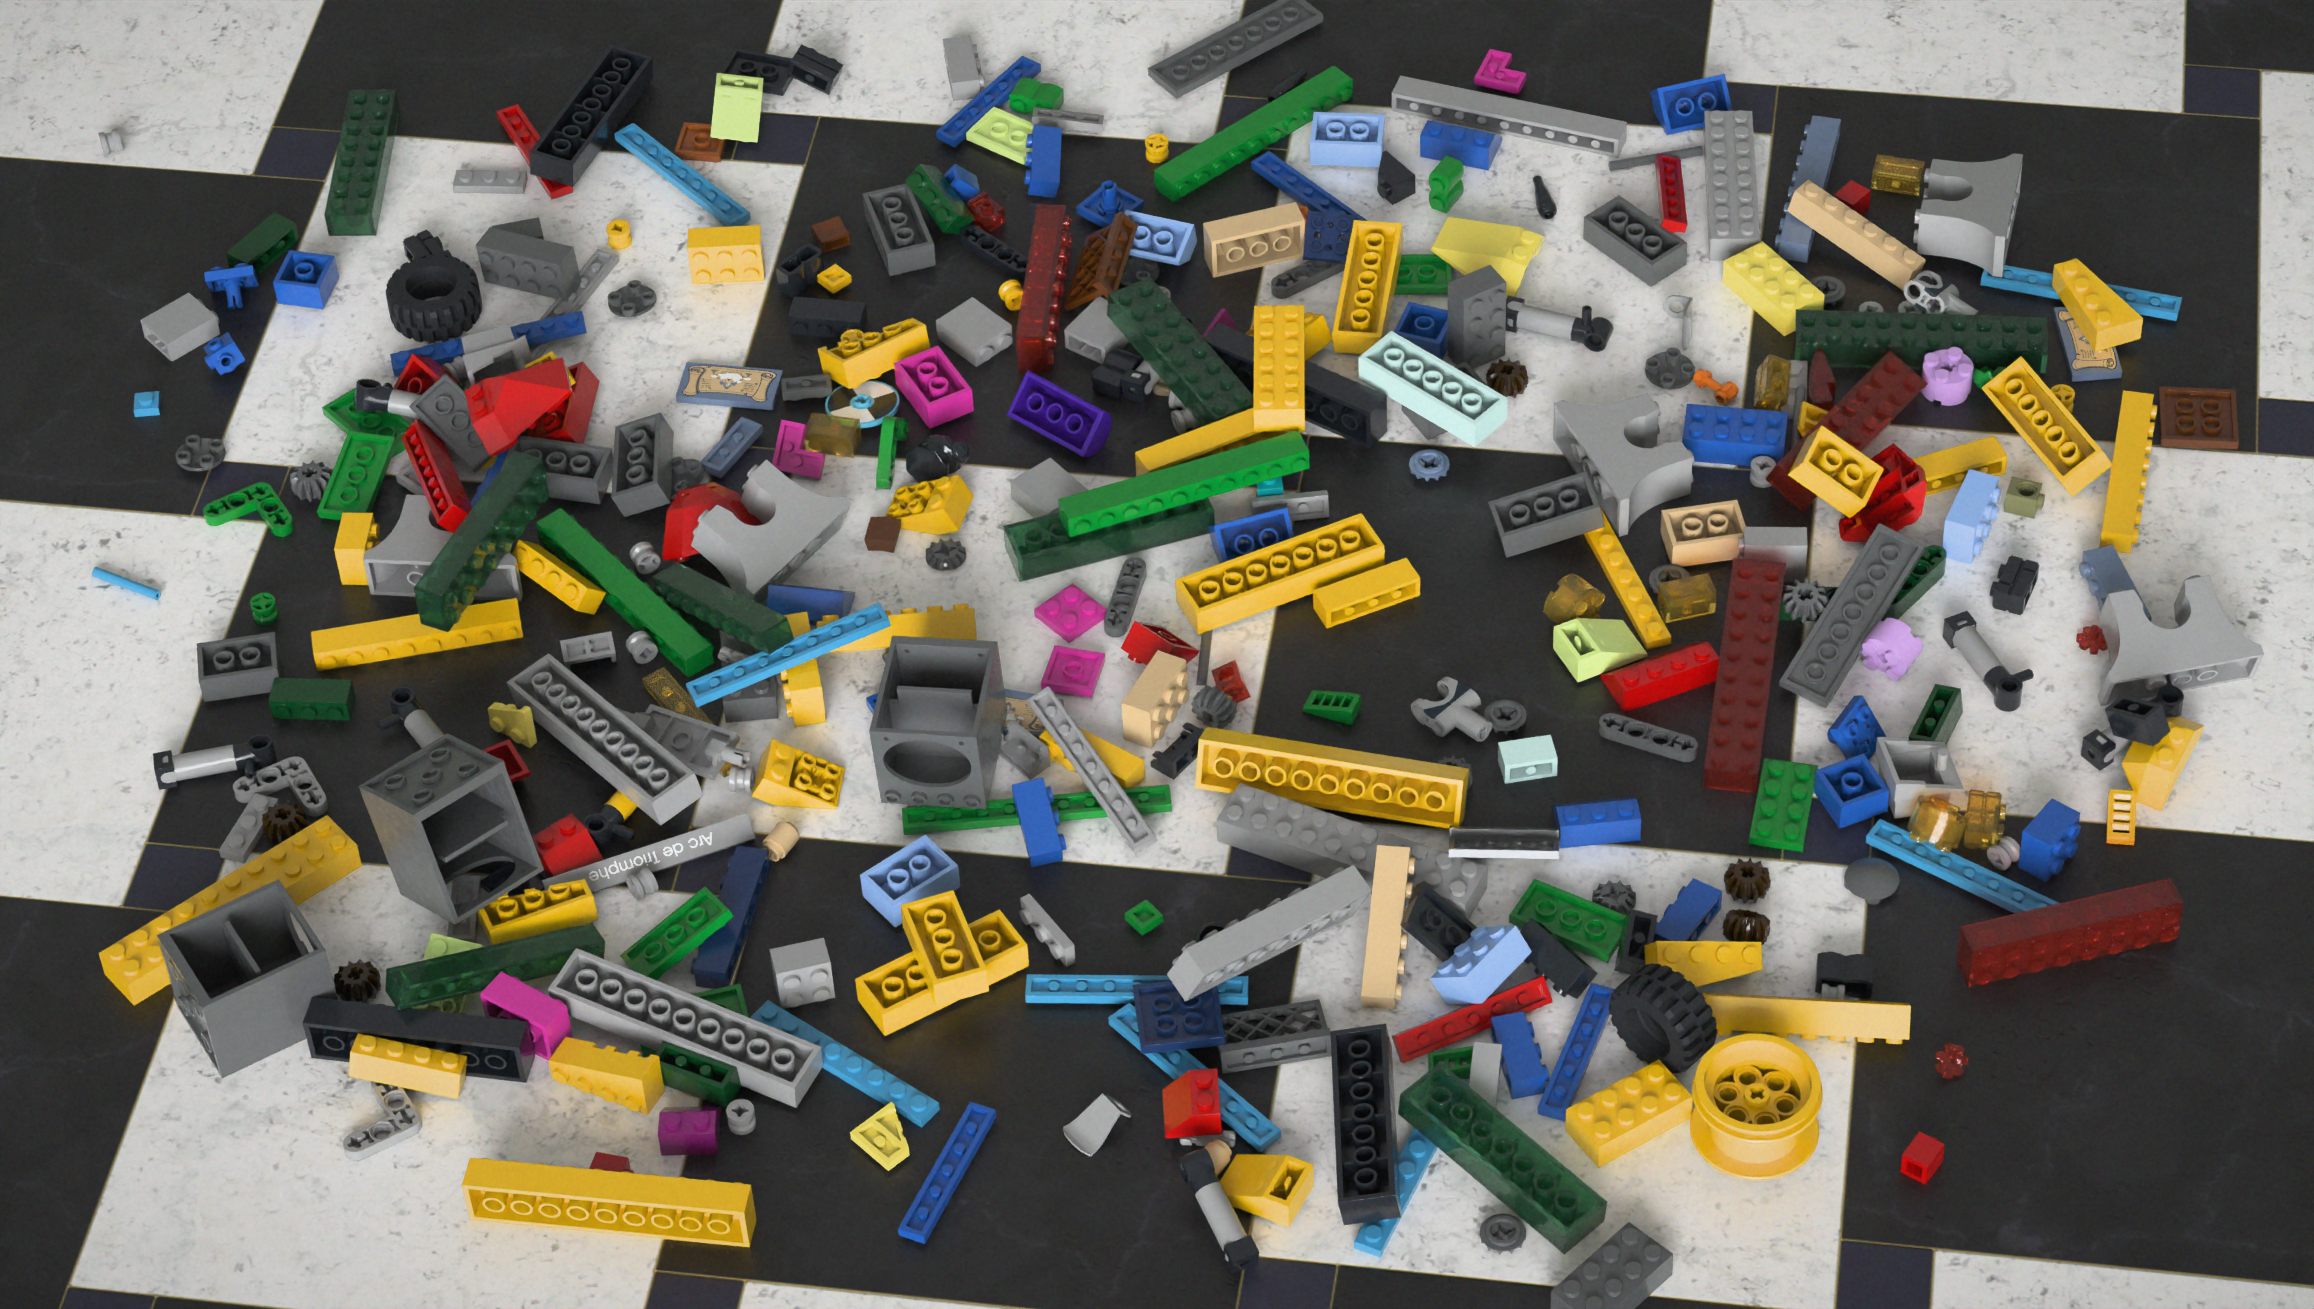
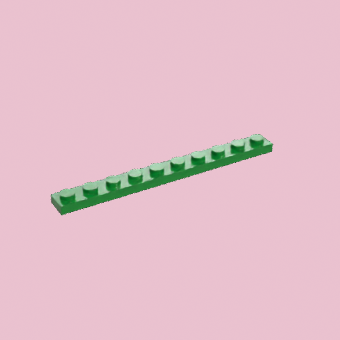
M1169 785L1123 789L1140 814L1172 812ZM1091 792L1053 795L1054 802H1050L1052 811L1057 810L1059 821L1108 817ZM1013 798L989 800L987 809L942 806L902 808L904 835L1020 825Z

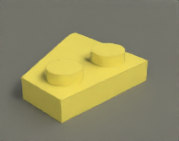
M494 702L488 708L490 725L495 731L504 733L516 743H521L528 748L537 743L532 712L529 706H524L519 710L514 704L504 705L503 703Z
M892 1102L850 1132L851 1139L888 1171L910 1155L901 1123L896 1114L895 1105Z

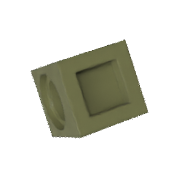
M2012 477L2006 492L2004 512L2035 518L2037 509L2042 510L2045 501V494H2041L2042 483Z

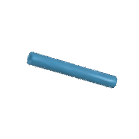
M95 567L92 571L93 577L149 598L158 600L161 596L160 590L104 569Z

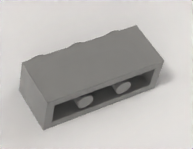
M970 35L943 39L944 57L953 101L975 98L980 93V88H984L983 74H978L981 73L980 59H975L978 58L977 44H972Z

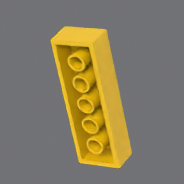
M1354 220L1332 331L1334 353L1362 355L1387 335L1404 245L1402 223Z
M1304 305L1254 306V432L1305 431Z
M2022 356L1982 387V390L2072 497L2113 465L2102 449Z
M1251 408L1135 452L1136 477L1284 435L1285 431L1254 432V411Z
M967 603L953 605V610L943 611V606L927 607V612L917 613V608L901 609V614L891 615L890 610H885L890 620V627L828 653L889 648L892 636L977 640L975 609L969 608ZM839 615L822 616L823 621H817V628L838 620Z
M1000 909L968 924L987 968L989 985L1029 966L1026 942ZM913 951L855 979L859 1003L884 1036L956 1002L953 1001L935 1006Z

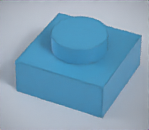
M160 391L135 393V417L160 415Z

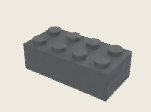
M907 183L862 194L864 214L889 276L936 265L933 240L913 192Z
M1620 195L1584 217L1583 239L1650 287L1686 265L1687 242L1673 232L1662 228L1660 223Z
M489 227L476 244L485 282L554 299L560 297L563 301L567 302L569 301L568 298L577 291L582 282L574 247L492 227Z
M1488 265L1448 282L1447 356L1456 366L1467 362L1472 369L1504 356L1506 281L1491 265Z
M661 412L615 426L611 498L624 517L671 503L674 432Z
M520 435L517 437L519 441L509 449L500 469L504 491L601 504L613 476L612 448Z
M1587 471L1488 502L1506 558L1605 527L1601 509Z
M772 621L720 625L721 648L725 646L734 651L752 656L775 646ZM721 661V668L731 665L730 663ZM776 675L722 697L726 723L778 718Z
M1628 1222L1551 1290L1550 1309H1635L1672 1276L1673 1253Z

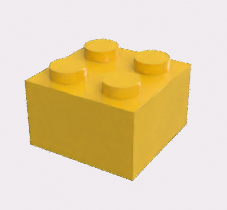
M373 513L342 514L334 547L342 585H368L363 556L365 551L372 549L382 542L378 539L380 532L379 524L375 523Z

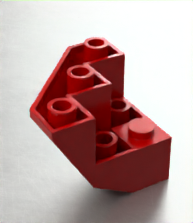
M715 482L695 485L680 490L666 514L662 553L663 561L674 559L675 563L690 560V555L699 553L691 546L694 538L693 531L699 525L697 520L700 515L707 509L711 511L716 505L731 511L738 520L752 526L763 524L757 517L748 512L740 501L741 496L739 493Z

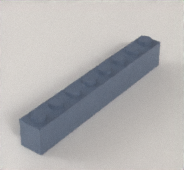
M1813 115L1810 125L1806 124L1804 138L1806 140L1801 141L1800 154L1802 155L1797 156L1796 169L1798 171H1793L1792 185L1794 187H1789L1788 201L1791 202L1795 190L1807 180H1810L1826 191L1840 138L1841 119ZM1785 202L1783 216L1786 218H1781L1779 232L1782 233L1776 235L1775 248L1779 249V256L1785 260L1807 263L1815 230L1787 212L1790 202Z

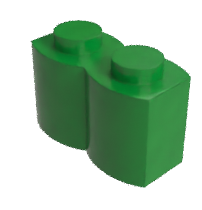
M1020 78L1009 95L1010 108L1022 114H1033L1034 107L1059 110L1064 103V91L1061 87L1050 83L1041 84L1031 78Z
M1446 155L1430 173L1429 185L1431 191L1429 193V203L1431 208L1447 214L1463 195L1464 186L1461 178L1464 174V168L1460 160Z

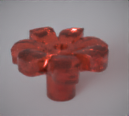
M2097 625L2086 626L2083 628V633L2077 634L2076 642L2079 643V647L2082 650L2089 648V653L2092 655H2097L2099 649L2102 651L2108 649L2103 630Z
M1946 1043L1944 1045V1052L1937 1050L1935 1058L1938 1060V1063L1935 1065L1936 1071L1943 1073V1077L1946 1079H1952L1954 1074L1961 1077L1964 1073L1961 1065L1967 1066L1969 1064V1057L1962 1055L1965 1049L1961 1045Z

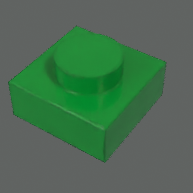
M1147 899L1125 912V920L1142 936L1164 922L1163 914Z

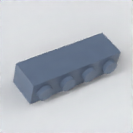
M2113 545L2083 551L2082 562L2079 563V571L2081 576L2088 581L2091 595L2097 598L2100 612L2108 594L2117 589H2124L2125 591L2134 589L2143 602ZM2143 602L2144 613L2151 621L2152 617Z

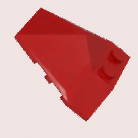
M562 357L499 376L486 378L464 390L472 425L491 458L514 446L519 441L517 437L528 427L532 430L537 425L535 421L545 412L550 414L573 394L566 363Z
M1894 443L1871 458L1872 461L1884 470L1865 507L1851 518L1845 515L1844 519L1841 518L1839 520L1840 537L1843 541L1867 543L1879 523L1898 532L1905 526L1915 523L1922 515L1927 488L1925 471Z

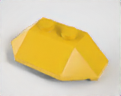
M2180 716L2166 718L2171 732L2154 746L2133 741L2122 761V767L2132 791L2136 792V802L2160 811L2163 809L2204 730V725Z

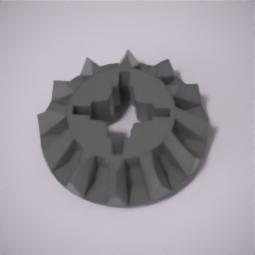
M1818 276L1809 281L1822 293L1827 288L1828 294L1824 296V306L1828 303L1834 306L1836 301L1841 302L1845 295V285L1835 277Z
M940 538L938 543L931 542L930 548L926 549L925 559L927 564L933 569L940 571L954 570L964 563L966 549L962 547L960 541L954 542L952 538L948 541H943ZM947 551V553H949V558H947L946 555H944L942 552Z
M1662 565L1650 573L1649 587L1653 588L1654 594L1661 593L1663 598L1666 595H1671L1675 598L1677 594L1684 595L1685 590L1690 589V575L1680 566ZM1667 577L1669 578V580H1671L1673 585H1669L1668 582H1666Z
M1504 699L1488 705L1484 712V718L1492 722V728L1495 733L1504 731L1507 735L1509 731L1517 733L1519 727L1525 726L1527 714L1525 708L1518 702Z
M1609 880L1605 885L1599 883L1598 888L1593 890L1592 902L1626 915L1630 909L1635 907L1636 892L1632 891L1631 885H1623L1621 880L1618 883H1612ZM1611 894H1615L1618 897L1617 903L1610 897Z
M1510 1214L1492 1215L1480 1227L1481 1243L1487 1246L1488 1251L1496 1250L1499 1255L1503 1251H1509L1512 1254L1514 1249L1522 1248L1523 1242L1526 1240L1525 1225L1520 1219ZM1498 1228H1500V1230L1503 1231L1504 1234H1508V1240L1503 1239L1502 1236H1498Z

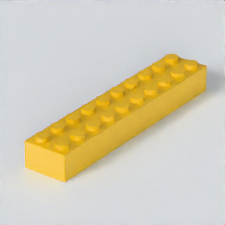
M1206 727L1199 738L1195 788L1233 794L1239 783L1310 807L1450 829V826H1461L1465 817L1469 768Z
M328 815L324 816L101 951L99 956L105 975L135 1006L170 984L157 938L158 934L278 879L296 906L362 866L357 844Z
M470 1158L462 1182L469 1219L476 1221L750 1247L757 1220L752 1187L749 1184L740 1182H718L710 1179L698 1180L685 1177H666L656 1174H635L627 1171L614 1172L601 1169L575 1168L573 1166H552L543 1163L531 1164L518 1161L491 1160L489 1158Z

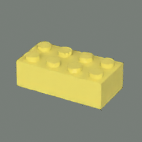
M1763 241L1724 260L1723 283L1783 336L1823 317L1825 294Z

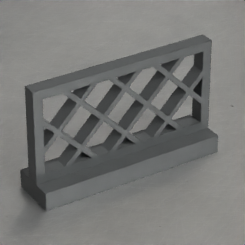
M1450 826L1449 857L1559 859V828Z
M1319 999L1222 1015L1223 1025L1230 1024L1233 1026L1229 1031L1224 1030L1225 1045L1216 1046L1222 1074L1331 1056L1330 1028L1327 1027ZM1306 1011H1316L1311 1018L1302 1015ZM1281 1015L1288 1017L1284 1022L1274 1019L1276 1016ZM1250 1020L1260 1021L1256 1027L1247 1022ZM1295 1020L1304 1024L1300 1029L1291 1026ZM1267 1025L1277 1028L1273 1033L1263 1030ZM1311 1027H1313V1028H1315V1029H1318V1030L1308 1031ZM1240 1029L1249 1032L1245 1038L1236 1035ZM1283 1032L1289 1033L1287 1035H1281ZM1256 1036L1262 1038V1039L1253 1040ZM1229 1040L1235 1042L1231 1044H1226Z

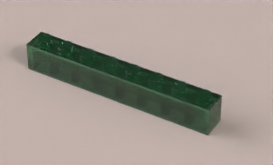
M678 562L652 576L655 583L654 591L657 596H662L666 602L674 607H678L687 614H691L701 621L711 624L714 628H719L728 635L748 643L757 650L759 649L770 655L794 640L787 617Z
M587 923L387 968L385 991L397 1010L483 991L500 972L511 977L515 976L522 982L550 976L561 971L576 948L604 959L605 940L593 923Z

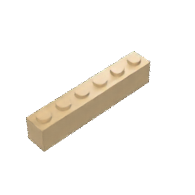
M1807 180L1795 190L1787 212L1904 291L1905 285L1910 280L1915 279L1922 271L1926 259L1810 180Z
M1377 845L1361 990L1362 1007L1395 1010L1396 1000H1401L1402 983H1398L1399 974L1404 975L1405 958H1401V949H1407L1408 933L1403 932L1404 928L1400 924L1407 909L1406 901L1411 899L1413 893V883L1409 882V874L1415 873V858H1411L1410 847Z

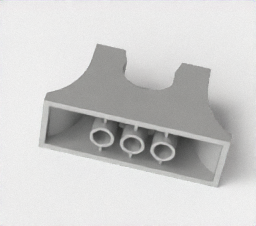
M2013 153L2005 158L1986 162H1958L1932 159L1931 167L1925 170L1924 182L1929 183L1928 188L1924 189L1921 209H1916L1915 224H1919V229L1914 231L1913 244H1917V254L1963 260L1983 268L1994 277H2002L2020 196L2023 154Z
M1648 393L1603 405H1580L1565 400L1555 402L1553 440L1576 474L1587 471L1598 503L1618 537L1627 535L1633 522L1647 510L1661 503L1691 494L1694 456L1691 450H1687L1681 441L1664 443L1655 447L1657 445V436L1660 433L1658 416H1660L1661 411L1658 403L1653 401Z
M767 459L760 466L756 464L750 469L747 474L749 479L742 487L744 491L740 499L748 512L757 517L763 525L752 526L738 520L731 511L716 505L711 511L705 510L698 518L699 525L693 531L694 538L691 544L726 578L735 596L736 614L743 620L767 598L769 585L782 584L841 529L852 504L845 497L824 496L799 486Z
M406 495L400 518L392 532L380 544L364 553L363 563L370 595L499 601L517 598L518 601H522L523 591L517 559L509 553L513 531L507 499L481 498L474 509L477 517L475 527L461 539L450 531L438 529L437 521L425 495Z
M2194 575L2184 580L2174 603L2175 621L2179 626L2174 629H2165L2154 625L2146 617L2143 602L2134 589L2126 591L2124 589L2114 590L2108 594L2099 615L2110 658V670L2098 694L2100 706L2112 704L2121 695L2138 699L2157 696L2158 690L2164 686L2171 685L2179 688L2181 691L2251 679L2254 677L2264 656L2262 646L2241 634L2227 618L2218 600L2210 575L2203 577Z

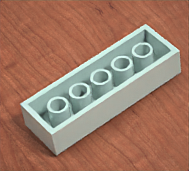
M1392 331L1358 357L1359 380L1474 447L1507 420V397Z

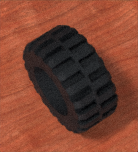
M432 254L426 255L425 258H414L412 262H406L401 265L400 270L396 269L386 285V299L391 322L398 332L409 339L414 338L417 342L427 341L428 343H435V341L440 340L446 342L449 338L460 337L462 332H467L472 328V324L477 322L482 312V299L475 271L467 263L461 262L460 259L453 256L448 258L447 255L439 254V256H433ZM432 297H443L437 300L424 301Z
M1660 964L1642 965L1611 993L1609 1014L1612 1015L1611 1021L1618 1030L1617 1034L1620 1039L1623 1038L1626 1042L1627 1048L1637 1054L1636 1057L1647 1062L1648 1065L1659 1059L1672 1074L1685 1072L1713 1047L1717 1037L1716 1018L1712 1016L1713 1011L1710 1005H1707L1705 1002L1706 998L1695 989V985L1691 981H1687L1680 972L1672 971L1671 967L1661 966Z

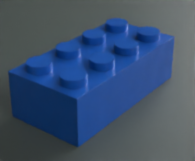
M1687 404L1682 443L1687 450H1691L1694 462L1751 466V461L1754 458L1768 456L1775 461L1776 469H1783L1788 412Z

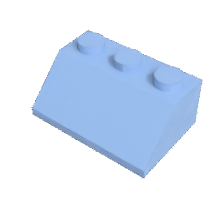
M1129 210L1125 211L1124 214L1138 225L1129 255L1178 266L1190 261L1197 244L1194 224Z

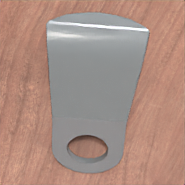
M1671 295L1664 302V310L1671 317L1683 319L1681 346L1684 350H1687L1692 338L1690 320L1693 298ZM1672 301H1678L1682 303L1683 310L1675 312L1671 310L1669 304Z
M1102 1093L1075 1120L1064 1126L1063 1132L1075 1148L1088 1156H1092L1104 1143L1120 1114L1130 1118L1132 1113L1118 1100Z

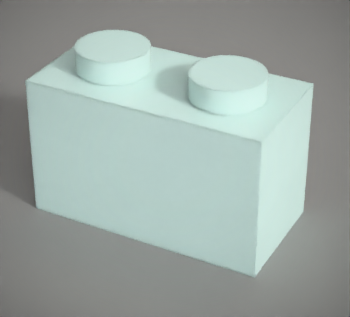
M1551 735L1498 742V762L1505 784L1557 776L1558 757Z

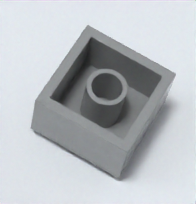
M824 938L769 949L774 984L782 1009L835 998L831 962Z

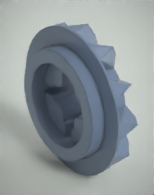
M1425 449L1416 452L1410 458L1409 467L1411 474H1415L1417 479L1425 478L1428 481L1430 478L1438 481L1440 476H1446L1447 470L1450 469V462L1448 457L1441 451ZM1434 464V468H1433V467L1425 468V465H1426V466H1431V465Z

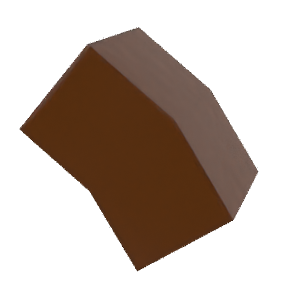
M839 216L811 226V234L823 254L850 245L849 232Z
M870 517L864 538L868 551L881 550L894 553L900 532L901 520L890 517Z

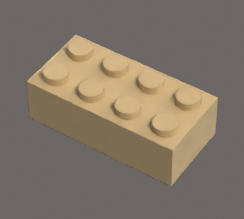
M1293 202L1203 223L1204 257L1212 277L1215 278L1303 257L1305 220L1297 203Z

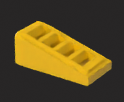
M2109 790L2106 843L2134 845L2135 791ZM2113 830L2128 831V833L2113 832Z

